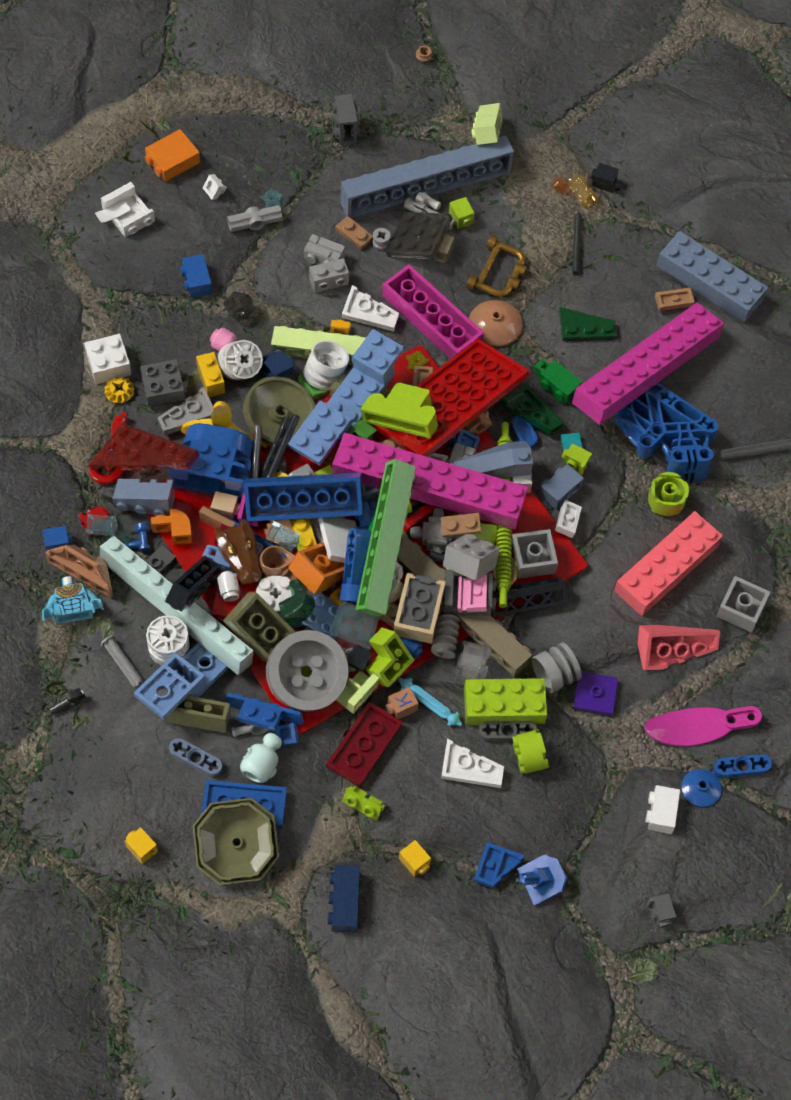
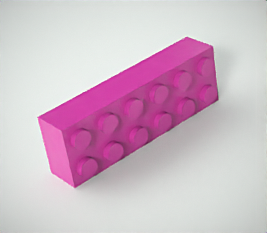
M410 264L383 283L382 297L449 359L453 358L477 338L483 341L484 332Z

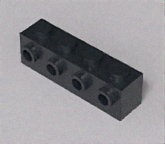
M204 555L173 583L165 602L173 609L181 612L186 607L190 608L195 599L198 600L203 592L206 593L210 585L213 586L219 577L216 574L221 565Z

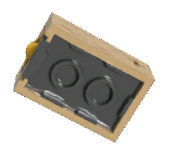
M407 573L394 623V631L399 637L432 644L446 581L439 580L437 582L436 579L418 575L414 577V574Z

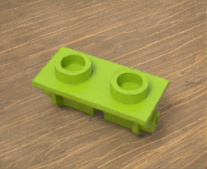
M357 786L346 788L342 802L377 821L380 812H383L386 806L383 804V801L372 795L368 799L365 798L367 793L357 788Z

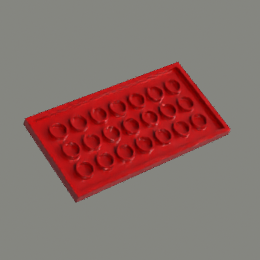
M477 338L417 385L419 388L429 390L432 407L436 411L438 427L431 439L373 424L371 426L405 450L428 457L529 377L530 372L527 368Z

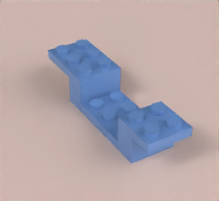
M372 329L352 356L353 368L327 404L322 401L318 402L292 437L288 447L320 466L335 444L341 443L344 432L349 433L352 426L363 419L360 409L366 399L372 394H381L395 375L394 363L404 351V346Z

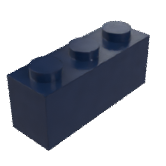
M335 865V871L330 872V884L334 885V891L329 892V904L333 905V911L328 912V925H332V932L357 933L360 866Z

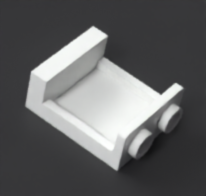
M132 182L101 198L103 210L123 200L130 207V211L112 219L124 237L135 234L138 230L151 225L155 221L153 209L149 210L138 197Z

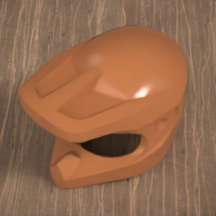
M280 546L266 548L258 559L262 579L269 576H282L289 578L291 583L297 582L298 578L288 569L295 555Z

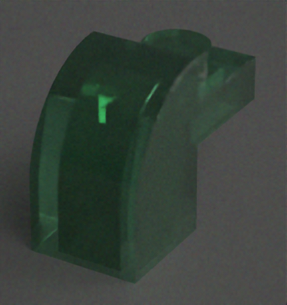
M297 579L289 582L292 596L279 602L281 617L291 628L305 621L315 608V599L310 595L304 584L301 585Z

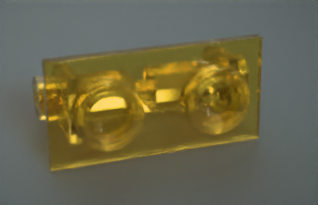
M574 171L575 177L567 179V186L574 194L580 191L575 196L582 206L588 207L591 201H594L596 204L597 202L594 199L596 196L595 192L591 187L587 188L585 186L587 182L582 175L578 176Z

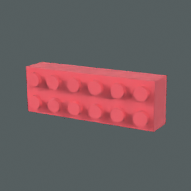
M694 511L617 581L614 592L643 616L719 547L723 535Z

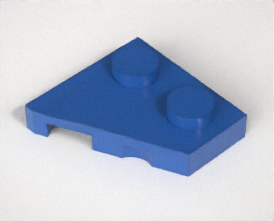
M487 842L473 882L494 888L523 861L524 855Z

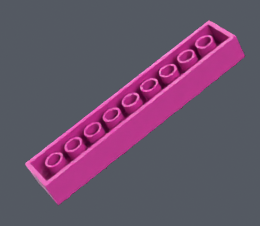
M698 302L578 386L572 403L597 424H602L719 339L724 322Z
M344 432L332 464V474L362 472L363 485L381 489L386 462L398 459L416 466L410 499L461 514L479 513L481 520L516 529L526 499L528 486Z

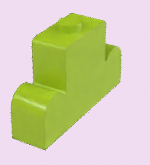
M396 383L387 398L379 393L372 394L366 399L360 409L362 418L366 423L431 439L438 427L436 411L432 407L429 390L417 386Z

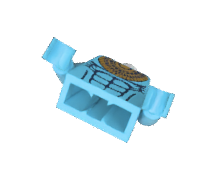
M68 576L62 579L63 586L56 587L55 594L50 596L45 608L42 610L43 621L46 618H51V620H56V624H63L93 618V613H95L96 609L101 608L104 610L101 599L97 598L89 589L84 588L82 583L74 584L73 577Z

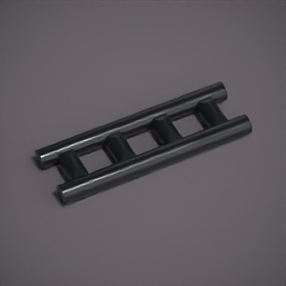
M293 414L292 418L284 416L258 478L275 476L300 419L298 415Z

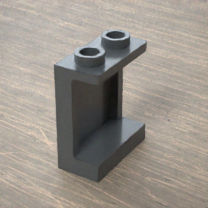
M446 570L443 613L490 616L491 610L495 609L496 598L492 597V592L496 591V580H493V573L488 575L487 611H462V613H459V576L454 575L452 570Z

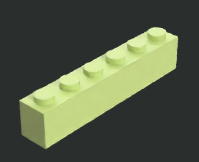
M274 326L271 351L279 349L286 356L308 359L314 344L323 340L333 341L345 348L349 355L348 364H353L352 356L366 337Z

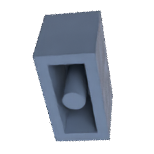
M566 464L563 468H558L552 478L543 481L540 486V496L556 510L562 505L564 500H568L582 487L584 478Z

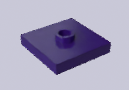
M581 672V679L577 681L573 710L612 716L618 678Z

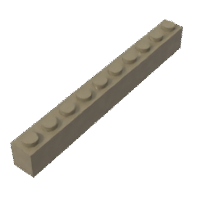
M404 532L399 546L400 553L396 561L402 566L403 573L405 575L407 573L414 574V577L418 575L436 579L437 582L439 580L445 581L446 570L439 568L435 564L434 559L423 553L421 547L417 543H413ZM451 614L460 619V622L457 624L513 677L517 676L531 663L532 654L529 648L524 645L522 646L513 633H508L499 620L491 616Z

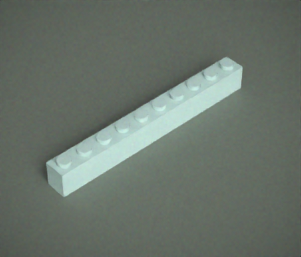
M115 536L100 546V557L106 561L108 568L165 615L181 619L187 627L188 634L238 676L252 665L253 650L195 602L190 608L186 607L182 612L173 609L167 604L165 600L173 584Z

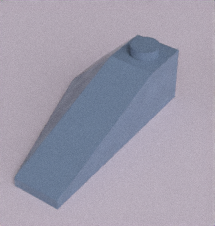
M526 441L501 444L458 460L453 465L499 478L531 475L533 460L531 447Z

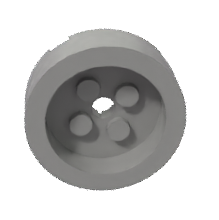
M313 630L298 631L285 637L271 651L266 665L267 683L272 694L284 706L301 712L316 711L333 703L343 692L348 679V662L340 645L330 636ZM303 666L311 669L312 673L309 677L302 676L301 668Z

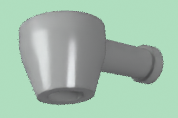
M250 724L231 728L234 737L249 732L259 735L268 731V729Z

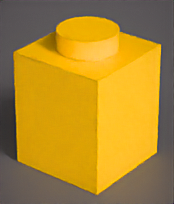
M141 827L127 835L125 840L126 848L141 864H144L158 852L157 844Z
M416 840L399 852V860L414 877L419 873L420 875L424 874L430 868L431 857Z

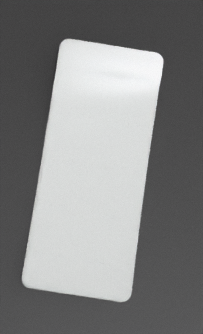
M123 200L110 208L95 212L100 222L103 223L117 218L131 209Z

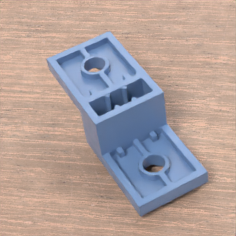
M198 642L183 658L175 652L134 692V696L164 720L188 696L199 698L229 667ZM207 660L210 662V665L202 667L200 662ZM161 689L168 691L165 696H159L157 692Z

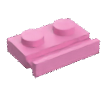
M484 575L476 581L459 576L458 612L487 611L488 576Z

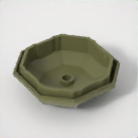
M253 798L210 803L192 826L197 868L220 886L261 881L279 858L275 816ZM234 839H240L241 843L239 846L233 845Z

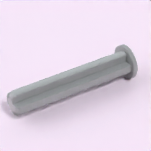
M111 635L101 642V646L107 649L134 688L140 687L143 684V680L115 642V637Z

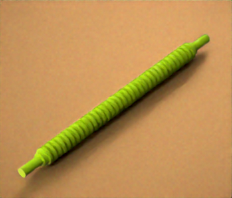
M503 422L501 425V437L498 440V446L512 442L509 437L508 422ZM499 477L512 482V477ZM496 524V546L500 548L496 564V587L499 591V607L506 608L507 591L511 587L512 529Z

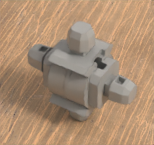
M441 508L434 509L433 517H429L428 522L423 523V528L412 527L410 530L411 538H422V545H427L426 551L445 552L446 546L451 543V540L455 541L462 537L443 538L441 517H444V511Z

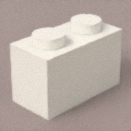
M656 785L654 791H650L648 803L651 804V811L647 810L645 822L649 823L648 830L668 834L673 833L677 816L679 789Z

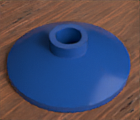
M695 769L688 772L683 778L681 791L684 798L690 804L702 808L709 807L718 801L721 795V783L712 772L705 769ZM703 783L706 785V787L701 788L699 784Z

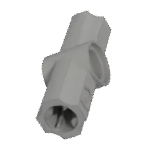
M279 205L263 209L255 206L248 208L245 213L227 216L230 231L233 232L247 228L259 230L265 224L283 221Z

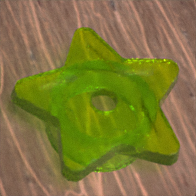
M420 351L412 355H406V359L409 361L408 370L414 369V365L424 366L429 362V359L424 358Z

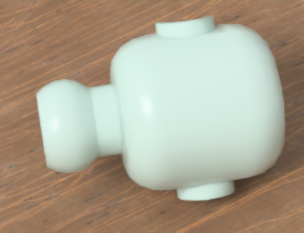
M268 733L263 738V744L257 743L247 749L248 752L240 764V770L243 775L254 782L264 783L276 774L278 755L275 750L279 749L282 744L281 739L277 735Z

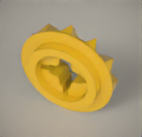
M122 376L120 378L113 377L112 380L107 381V385L104 387L106 397L114 403L127 402L134 394L133 383L130 382L129 378L125 379ZM122 386L123 391H116V387L120 388Z

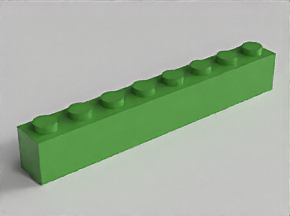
M398 459L388 461L385 464L356 605V611L373 617L386 615L389 608V595L393 588L392 581L396 572L397 556L400 553L399 546L404 533V521L408 514V501L411 498L412 482L415 479L414 472L416 466Z

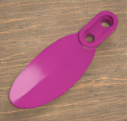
M754 706L727 711L707 707L690 708L651 718L645 724V731L647 735L660 743L682 747L696 746L718 740L733 730L756 727L761 722L762 714ZM753 716L755 719L749 720L748 717ZM733 719L735 723L731 724L728 720Z

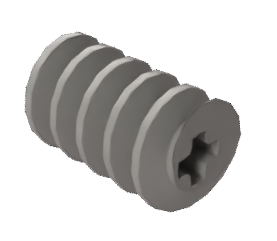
M451 614L438 616L432 641L433 646L431 647V652L434 655L444 659L455 658L453 651L456 650V646L453 644L457 643V639L454 637L458 636L456 631L459 629L457 623L460 622V619Z

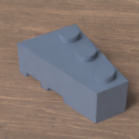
M118 479L113 495L114 508L121 511L131 510L139 514L147 513L155 516H170V509L173 508L175 501L173 480H167V483H157V479H151L150 483L141 482L140 479Z

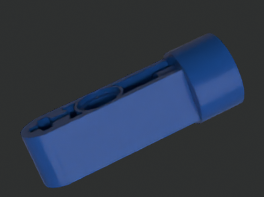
M351 528L348 532L343 582L340 592V601L357 603L372 531Z

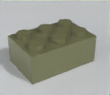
M248 592L223 620L265 662L268 661L271 651L281 640L295 633L282 617L258 593Z

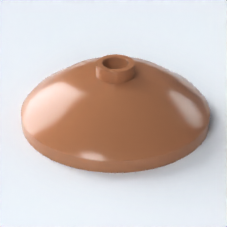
M489 300L480 303L472 310L469 319L484 332L483 342L493 348H501L512 344L518 339L522 331L523 322L520 313L515 307L504 301Z

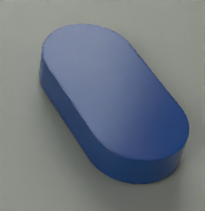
M515 416L511 422V429L518 442L526 441L531 449L535 448L538 436L531 423L519 416Z

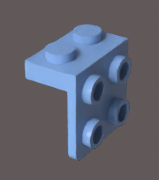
M308 590L300 593L297 598L298 603L290 613L288 625L293 629L308 626L332 638L343 610L321 592L313 594Z

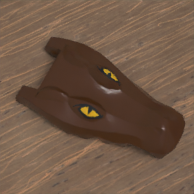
M243 519L239 521V526L223 531L218 527L214 529L220 554L225 562L229 563L234 573H237L241 584L245 585L258 582L262 579V574L258 564L256 538L250 525Z

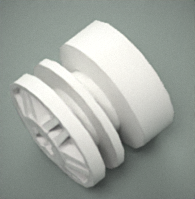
M239 340L226 344L221 348L217 357L222 375L235 381L251 378L256 375L262 367L263 361L262 353L258 346L248 340ZM242 356L244 357V359H243V362H244V363H241V362H240Z
M323 340L314 344L303 370L307 382L320 390H330V386L337 381L338 377L346 369L349 361L347 351L333 341Z
M166 615L158 617L151 622L147 629L146 637L150 657L154 662L162 666L175 652L182 658L189 652L188 631L181 619Z

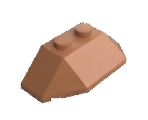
M64 545L47 550L45 554L48 563L110 599L113 597L107 563L101 557L96 558L87 549L79 548L75 545Z

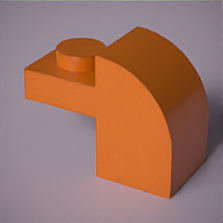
M170 509V516L158 515L151 517L153 533L172 531L173 545L192 543L190 520L184 512Z

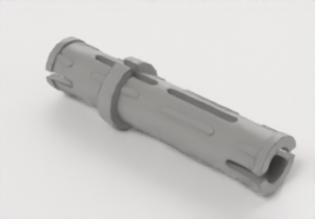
M407 198L404 204L405 209L450 231L454 227L455 220L428 208L424 203L420 204Z

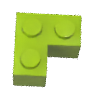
M381 628L369 640L378 656L368 665L366 671L370 676L375 674L379 677L380 685L390 687L414 661V658L395 631Z

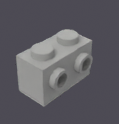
M344 258L309 267V280L314 293L349 285V271Z

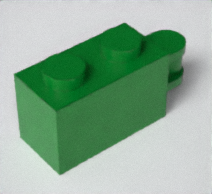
M541 359L533 366V371L540 376L538 382L544 390H548L558 401H562L564 404L569 403L574 398L576 388L582 384L580 379L555 360L550 364L545 359Z

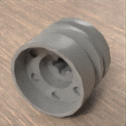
M564 642L557 644L556 647H551L549 653L543 651L531 659L537 679L545 678V691L549 694L562 689L564 683L570 685L573 681L581 679L579 663L572 650Z

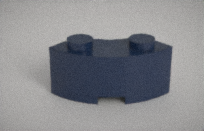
M275 349L262 356V367L259 371L263 377L279 376L287 378L293 374L295 363L291 356L287 357L281 350Z

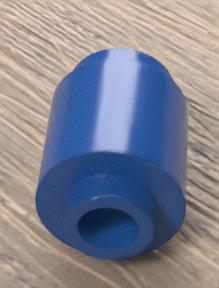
M399 637L413 658L417 659L422 654L423 650L421 648L423 645L419 641Z

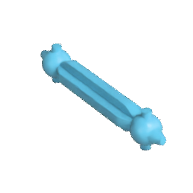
M411 677L409 679H398L401 684L400 690L410 687L418 701L441 718L448 720V726L462 725L458 712L451 714L449 708L419 686L412 685L413 679Z

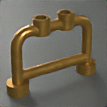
M491 234L486 248L491 249L492 252L479 278L471 275L466 288L472 291L474 288H477L497 297H505L509 295L512 289L517 290L520 284L518 277L519 275L524 276L527 266H524L526 258L521 250L498 241V237ZM500 250L519 258L503 290H498L484 284Z

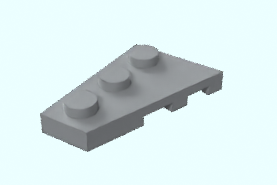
M204 387L198 390L199 393L195 396L186 398L185 402L180 406H174L158 417V423L164 436L180 431L186 422L211 419L213 405Z

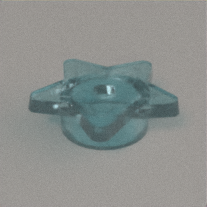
M269 189L265 195L260 196L266 202V208L276 205L281 206L279 200L283 197L282 193Z

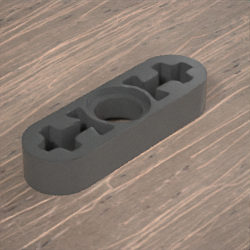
M487 721L480 725L479 737L485 742H513L512 737L516 735L517 727H519V734L525 733V728H529V731L536 730L537 727L531 721ZM510 727L513 730V734L506 736L503 734L502 729ZM486 728H489L491 731L490 735L484 732ZM497 728H499V732H498L499 736L496 735V734H497V732H496V729H497Z

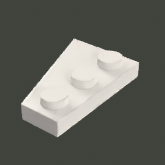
M352 285L342 312V318L394 332L399 313L382 302H376L371 299L370 295L367 293L363 294L358 291L357 287Z
M447 739L441 779L501 788L504 766L484 756L480 757L470 752L469 749L462 748Z

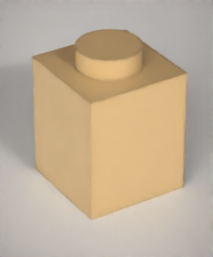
M216 491L210 509L229 520H234L235 515L239 513L241 504H238V496Z

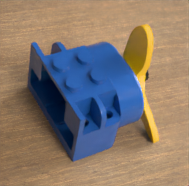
M222 401L216 402L212 408L211 419L193 420L183 424L181 432L185 434L184 442L174 452L173 464L168 466L170 480H173L175 489L214 496L217 491L238 496V501L241 502L244 482L246 479L251 478L252 466L250 456L253 449L254 436L240 430L231 421L232 411L227 403ZM261 441V448L267 449L268 444Z

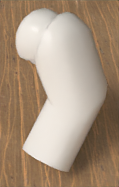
M425 192L418 193L415 198L416 202L424 203L435 210H438L441 206L439 201L431 198Z

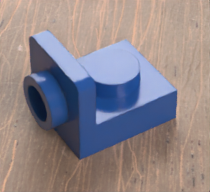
M462 429L456 434V438L448 440L450 442L448 449L452 451L454 444L457 443L477 450L480 438Z

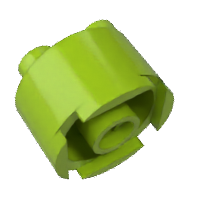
M664 472L652 481L648 494V502L652 512L663 516L680 514L689 494V486L686 481L680 478V475L673 472Z
M539 729L512 737L513 748L518 758L521 774L549 768L548 759H545L546 750Z

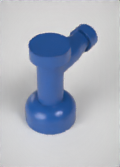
M136 524L135 531L137 534H140V540L130 543L125 542V545L129 549L139 548V551L142 553L151 551L147 533L151 530L150 524Z

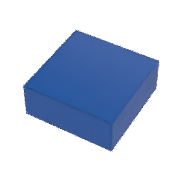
M296 723L277 727L276 735L282 741L281 747L299 743Z

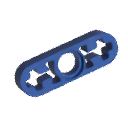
M764 754L720 758L715 762L713 772L718 778L722 779L763 775L770 770L772 761ZM759 761L766 764L764 768L761 765H757ZM732 763H733V771H734V772H732V768H729ZM737 763H746L748 769L746 771L739 770ZM720 765H723L724 768H727L725 772H723L722 769H718Z

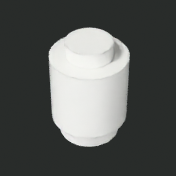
M231 571L222 572L217 578L221 597L226 602L239 599L240 589L237 575Z

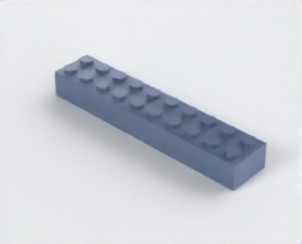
M502 136L495 143L463 146L442 154L431 155L424 159L413 160L406 164L381 169L360 177L349 178L341 182V205L346 217L354 218L403 204L407 198L415 200L420 192H425L431 196L511 173L514 151L507 137Z

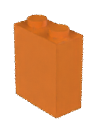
M181 129L145 148V161L149 166L152 165L156 175L165 182L200 163V152Z

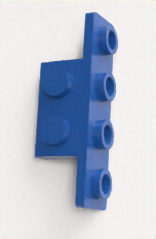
M228 693L226 696L230 706L241 709L237 716L239 722L276 731L280 720L303 725L302 713L297 709L284 708L276 703H265L260 699L247 698L239 693Z

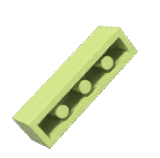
M500 103L479 106L472 129V137L476 139L477 145L498 142L503 120Z

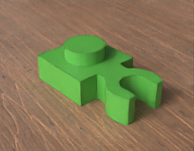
M302 374L299 375L298 382L303 385L313 400L328 394V390H320L313 387Z

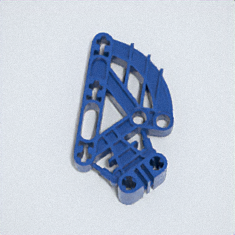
M659 383L616 413L617 416L614 417L615 422L621 427L626 437L637 447L636 452L640 457H650L662 445V450L668 462L666 472L676 473L683 480L686 477L687 483H689L691 476L692 482H702L707 479L714 456L713 451L709 448V443L715 440L718 431V423L714 419ZM662 415L671 420L672 422L664 423ZM672 443L671 450L669 449L668 445L665 444Z

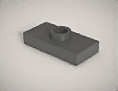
M162 545L145 562L161 574L176 558Z

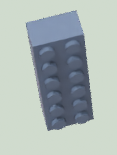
M681 231L667 244L658 257L656 266L744 323L764 300L768 290L767 286Z

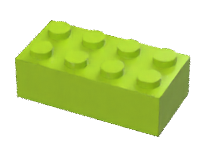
M545 678L465 679L466 725H481L487 721H531L534 724H545L547 717Z

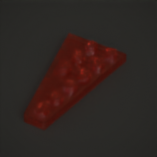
M122 423L88 466L92 470H97L98 467H104L105 470H111L112 467H119L121 470H140L146 467H152L153 469H160V467L189 469L200 454L196 449Z

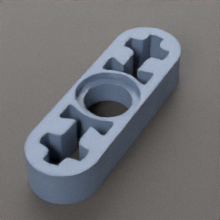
M180 738L170 742L169 751L173 758L209 777L214 778L221 774L222 763L217 757ZM181 745L183 751L178 750L177 752H175L174 747H179ZM195 753L200 754L202 757L196 763L190 760L191 755ZM216 764L217 770L213 769L210 771L209 765L213 766Z

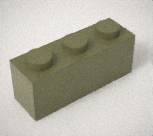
M188 696L167 716V722L226 733L230 719V703Z

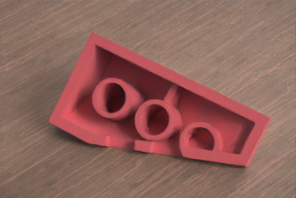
M640 625L637 644L642 667L644 670H663L668 668V665L677 662L682 663L685 662V659L693 656L699 657L718 650L720 631L665 625Z

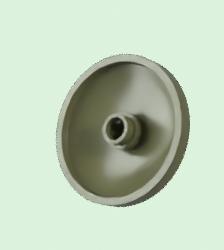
M273 376L264 378L251 387L244 400L243 414L250 431L254 434L255 426L262 427L261 441L272 446L284 416L292 418L293 414H296L300 417L293 432V437L315 408V403L307 390L297 382L285 377Z

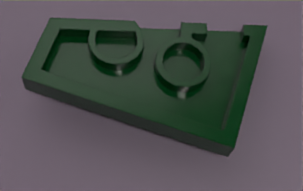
M559 307L562 341L616 340L615 320Z
M528 385L501 399V406L548 435L562 428L564 424Z

